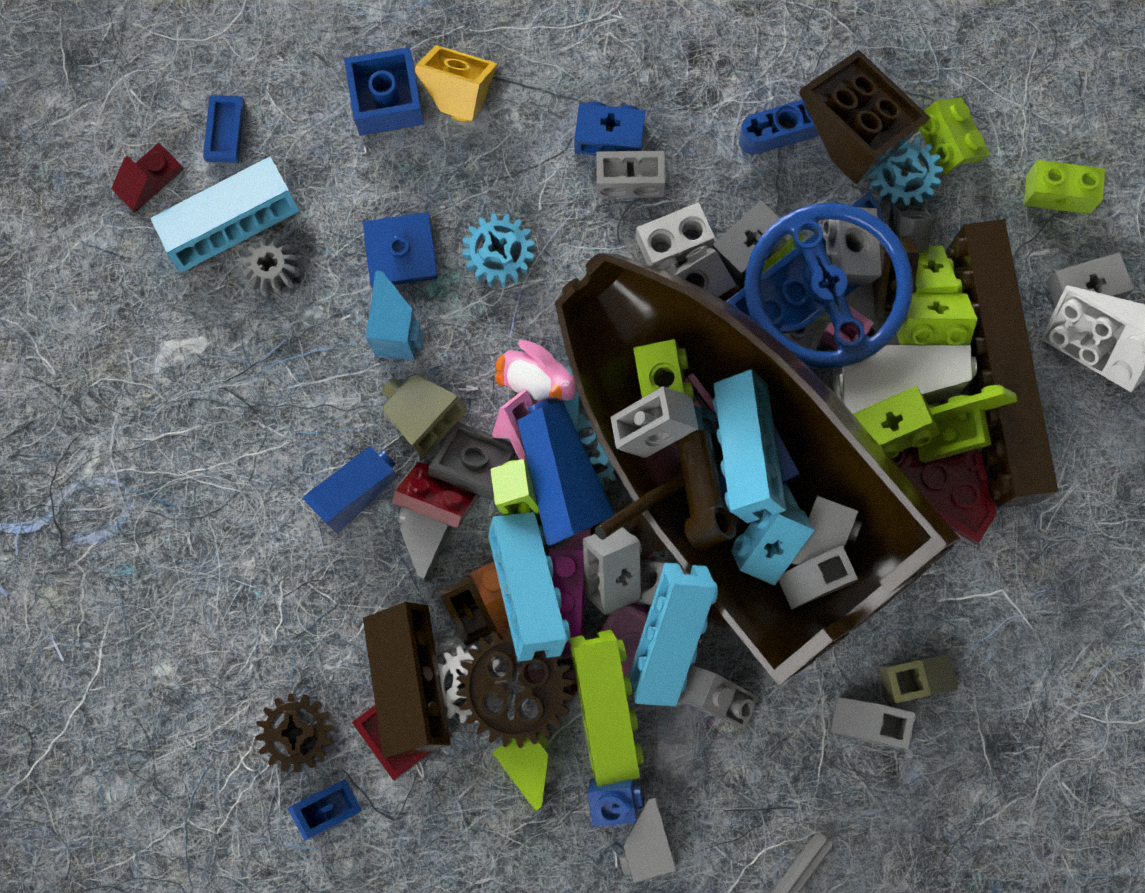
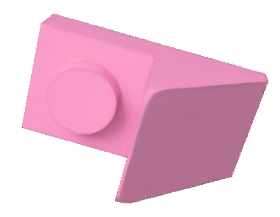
M522 390L499 409L492 437L509 438L519 460L524 459L527 463L517 420L530 414L528 407L534 404L528 391Z

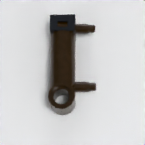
M694 405L699 429L677 440L675 443H678L690 517L685 522V533L690 544L695 549L704 551L732 539L736 534V525L740 522V518L731 513L724 503L714 443H719L716 434L717 429H719L716 413Z

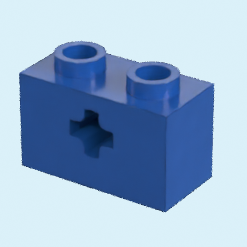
M596 101L588 102L587 104L579 103L574 139L575 154L596 156V152L641 151L646 110H639L632 105H623L620 108L610 107ZM608 127H614L613 131H607Z

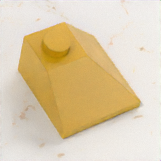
M435 45L416 64L415 73L440 112L449 114L454 120L467 122L473 121L482 110L497 68V63Z

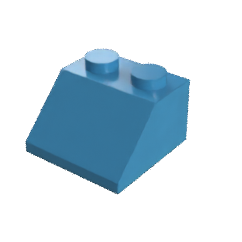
M376 271L366 339L375 356L415 360L416 351H422L424 343V330H420L421 323L416 320L411 306L383 271Z

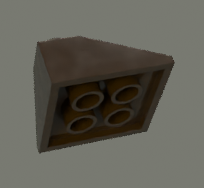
M857 50L812 80L799 91L832 162L855 184H858L874 172L931 118L860 50Z

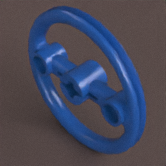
M812 204L784 215L772 224L758 240L746 268L745 297L750 317L810 367H845L875 355L897 334L907 317L912 301V268L907 252L899 238L889 226L876 216L847 204ZM820 220H840L863 228L882 244L892 260L897 284L894 305L884 325L872 337H867L864 334L863 325L860 321L854 319L844 296L847 287L846 274L841 268L830 263L821 241L823 232L818 224ZM803 230H811L817 235V241L813 244H804L798 238V234ZM786 234L792 236L795 248L803 253L812 274L809 288L811 297L815 302L826 307L834 326L833 337L834 342L838 346V350L835 352L814 351L793 343L777 330L764 309L760 289L763 266L771 249ZM823 276L825 279L827 278L829 283H836L833 294L827 288H820ZM845 326L853 327L858 332V340L850 343L845 342L841 339L839 330Z

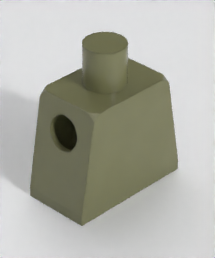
M417 374L412 375L404 384L396 378H392L385 383L382 389L383 395L389 399L382 410L423 459L468 411L454 393Z

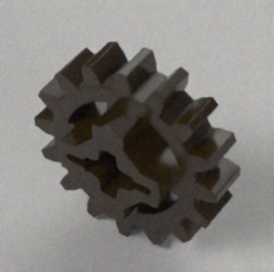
M288 694V703H285L281 698L274 699L275 710L264 708L263 711L268 718L266 721H257V725L264 728V732L256 735L255 740L265 742V746L259 750V753H270L272 755L268 761L269 765H275L281 761V771L288 772L291 764H293L297 773L303 772L304 763L310 768L317 767L316 756L323 759L327 758L328 755L323 750V747L325 745H334V741L327 738V733L336 730L335 726L326 725V720L332 714L328 711L319 712L323 705L321 701L317 700L312 705H309L310 696L304 694L300 702H298L295 694ZM301 709L309 712L317 723L310 724L303 717ZM284 713V721L278 728H274L276 721ZM295 726L303 729V735L297 736V742L295 738H289L288 736L289 731L294 730ZM318 737L313 749L307 753L306 746L313 738ZM275 742H281L285 745L290 757L281 753L276 747Z

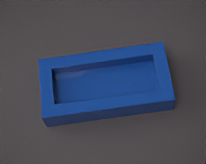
M209 96L203 158L206 162L239 163L245 101L242 96Z

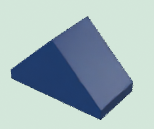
M346 779L288 808L304 841L315 839L362 811Z

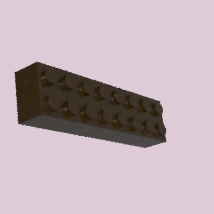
M1005 219L964 224L945 253L948 259H952L955 277L960 279L962 283V293H967L977 316V323L970 343L971 357L976 358L977 371L976 376L970 382V393L973 396L981 393V389L984 387L1001 385L1014 392L1017 396V402L985 411L991 445L982 447V457L985 466L990 468L992 478L988 482L990 497L992 500H996L997 509L1037 504L1057 493L1058 486Z

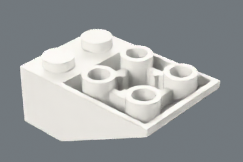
M1067 285L1041 340L1132 392L1145 379V304Z

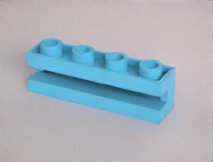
M752 369L714 383L715 398H713L712 403L719 422V429H717L716 434L723 453V460L720 465L727 484L725 503L728 510L746 523L759 520V510L766 509L773 515L786 511L768 383Z
M535 512L494 516L488 538L518 662L532 660L535 651L545 650L546 658L561 656L565 643L570 639V629L567 620H562L561 593L558 587L553 586L551 578L553 576V563L551 557L545 555L543 526H538Z
M665 562L629 673L632 697L635 704L676 707L681 692L685 691L689 667L696 660L697 644L700 635L706 631L707 615L711 604L716 602L718 595L717 584L713 581L707 566L693 565L690 575H685L679 564Z

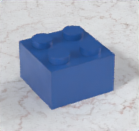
M410 47L344 58L353 117L360 136L425 125Z

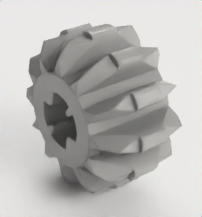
M274 238L269 246L265 239H260V248L256 249L253 246L248 248L252 257L242 258L243 265L247 267L242 271V275L246 280H250L249 286L252 290L260 288L261 293L264 296H268L273 288L275 293L281 296V286L286 285L288 288H293L294 284L290 278L299 277L300 275L298 268L295 267L300 262L297 255L292 254L293 249L289 244L281 246L279 239Z

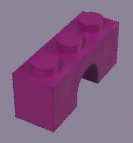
M550 548L549 556L553 563V576L551 578L553 586L558 587L561 593L562 604L560 613L562 620L566 619L569 624L570 638L583 635L586 640L587 622L584 620L585 577L583 550ZM569 641L565 643L563 648L565 654L562 658H572Z

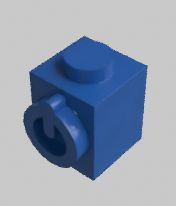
M591 778L587 795L593 827L616 826L637 822L639 808H644V796L642 786H636L635 779L597 787L594 778Z

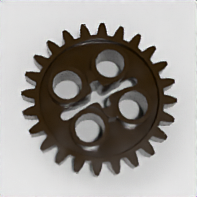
M510 628L506 630L505 639H503L498 631L492 632L493 643L491 644L487 639L481 638L479 642L482 651L474 648L469 649L468 652L474 659L473 662L463 661L460 664L468 673L467 675L457 676L456 679L466 684L465 689L456 692V695L467 698V702L462 704L459 709L471 710L472 714L466 720L467 724L475 721L480 723L476 734L479 735L486 730L491 731L489 736L490 743H493L499 736H502L503 747H508L512 738H515L518 747L522 748L525 745L526 736H528L533 744H537L539 742V731L548 738L552 735L550 723L557 727L563 724L557 714H568L571 711L563 704V701L575 697L574 694L565 691V686L575 683V679L564 677V673L572 666L571 664L560 665L559 660L564 656V651H562L561 656L546 658L545 650L535 651L532 660L523 661L518 676V685L524 686V691L517 693L515 696L514 719L510 720L508 712L514 692L508 688V683L516 679L517 656ZM497 656L504 657L509 663V670L505 676H499L493 670L492 664ZM532 662L540 663L545 669V676L541 682H535L529 678L528 667ZM492 692L502 697L503 707L500 712H494L488 708L487 698ZM525 699H533L538 703L539 713L536 718H529L523 713L522 704Z

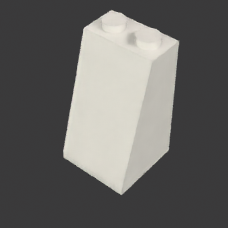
M886 345L875 355L859 363L832 368L833 392L852 414L916 385L925 397L927 404L957 396L972 381V378L976 376L977 362L975 357H971V345Z

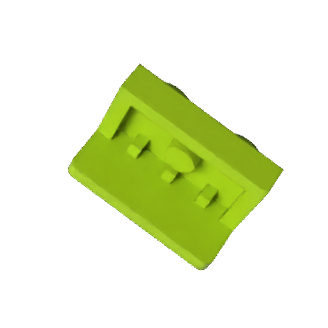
M962 97L935 101L924 110L931 118L919 130L926 144L932 145L931 155L939 154L940 159L936 165L943 167L942 175L949 174L959 165L980 162L990 155L985 145L984 137L978 131L970 115V110Z

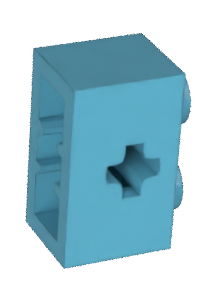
M785 503L786 511L774 515L766 509L759 510L760 519L750 523L745 532L737 537L731 550L740 571L774 586L815 531L805 511Z

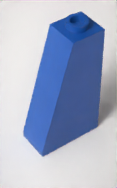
M546 399L528 407L530 414L517 421L545 538L550 546L609 519L614 515V512L563 400L549 405Z

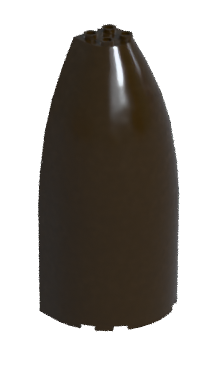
M599 253L593 256L585 265L587 273L581 281L575 278L563 287V294L555 302L566 354L577 390L599 443L633 501H636L682 470L678 443L674 442L647 458L618 450L615 445L610 417L642 399L633 347L675 339L679 349H686L689 369L683 370L685 378L693 373L712 399L715 398L714 383L751 369L768 383L773 424L801 476L800 479L790 483L788 487L799 508L805 511L808 519L817 496L859 511L856 520L863 523L855 542L848 540L846 548H844L856 573L858 582L792 610L779 580L774 586L740 571L731 550L737 537L745 532L751 522L746 523L740 519V522L736 525V534L732 539L704 551H699L690 544L685 533V522L690 517L685 485L643 513L658 537L689 575L693 565L707 566L713 581L716 582L718 587L717 599L713 605L778 686L816 660L815 658L829 651L846 638L851 630L856 629L930 569L933 562L935 563L942 558L961 539L839 397L799 357L745 313L706 289L662 269L619 254ZM670 372L661 374L657 380L658 387L671 386L674 382V374ZM694 390L696 401L703 409L709 410ZM791 563L789 567L786 569V571L794 568L795 566H792Z

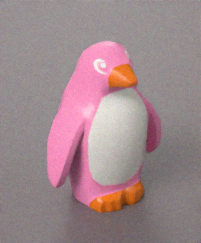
M520 340L518 345L525 352L510 350L497 358L495 364L497 372L494 376L497 385L507 386L517 393L527 390L533 404L546 399L548 402L554 399L569 401L577 395L578 390L574 376L569 373L562 363L555 360L550 352L538 344L527 340Z

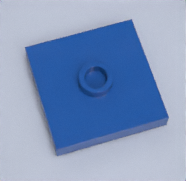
M429 212L362 221L371 288L374 285L376 271H383L393 285L438 279Z

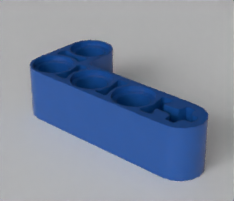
M799 100L747 116L742 123L738 140L739 146L744 152L754 155L820 135L803 100ZM782 121L790 122L794 126V128L785 129L782 126H780L779 123Z

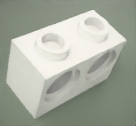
M698 202L636 227L635 239L646 263L663 270L673 264L678 267L679 262L687 260L686 256L699 247L704 246L705 250L709 247L712 248L715 236ZM687 230H694L699 233L700 237L696 240H689L683 233ZM662 242L667 244L670 249L660 253L655 251L652 246L655 243Z

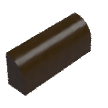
M403 602L363 617L383 759L418 755L450 746L428 605Z

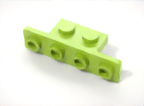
M991 385L981 389V393L973 396L959 395L949 398L948 403L940 406L928 405L940 434L932 437L933 439L928 444L917 447L919 460L927 463L991 445L985 411L1017 402L1016 394L1001 385ZM898 424L894 425L895 431L899 429Z

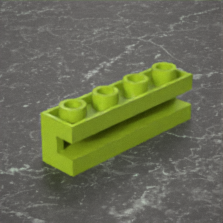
M612 630L597 632L598 638L585 640L583 635L569 639L591 771L597 787L640 778L638 765L644 764L640 743H634L633 731L638 730L637 717L634 708L629 709L627 697L632 696V686L629 675H623L621 662L627 661L626 650L623 640H617Z

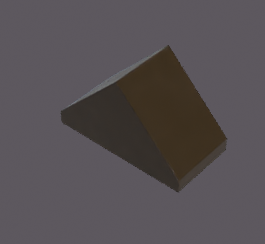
M472 577L439 592L465 646L497 631Z

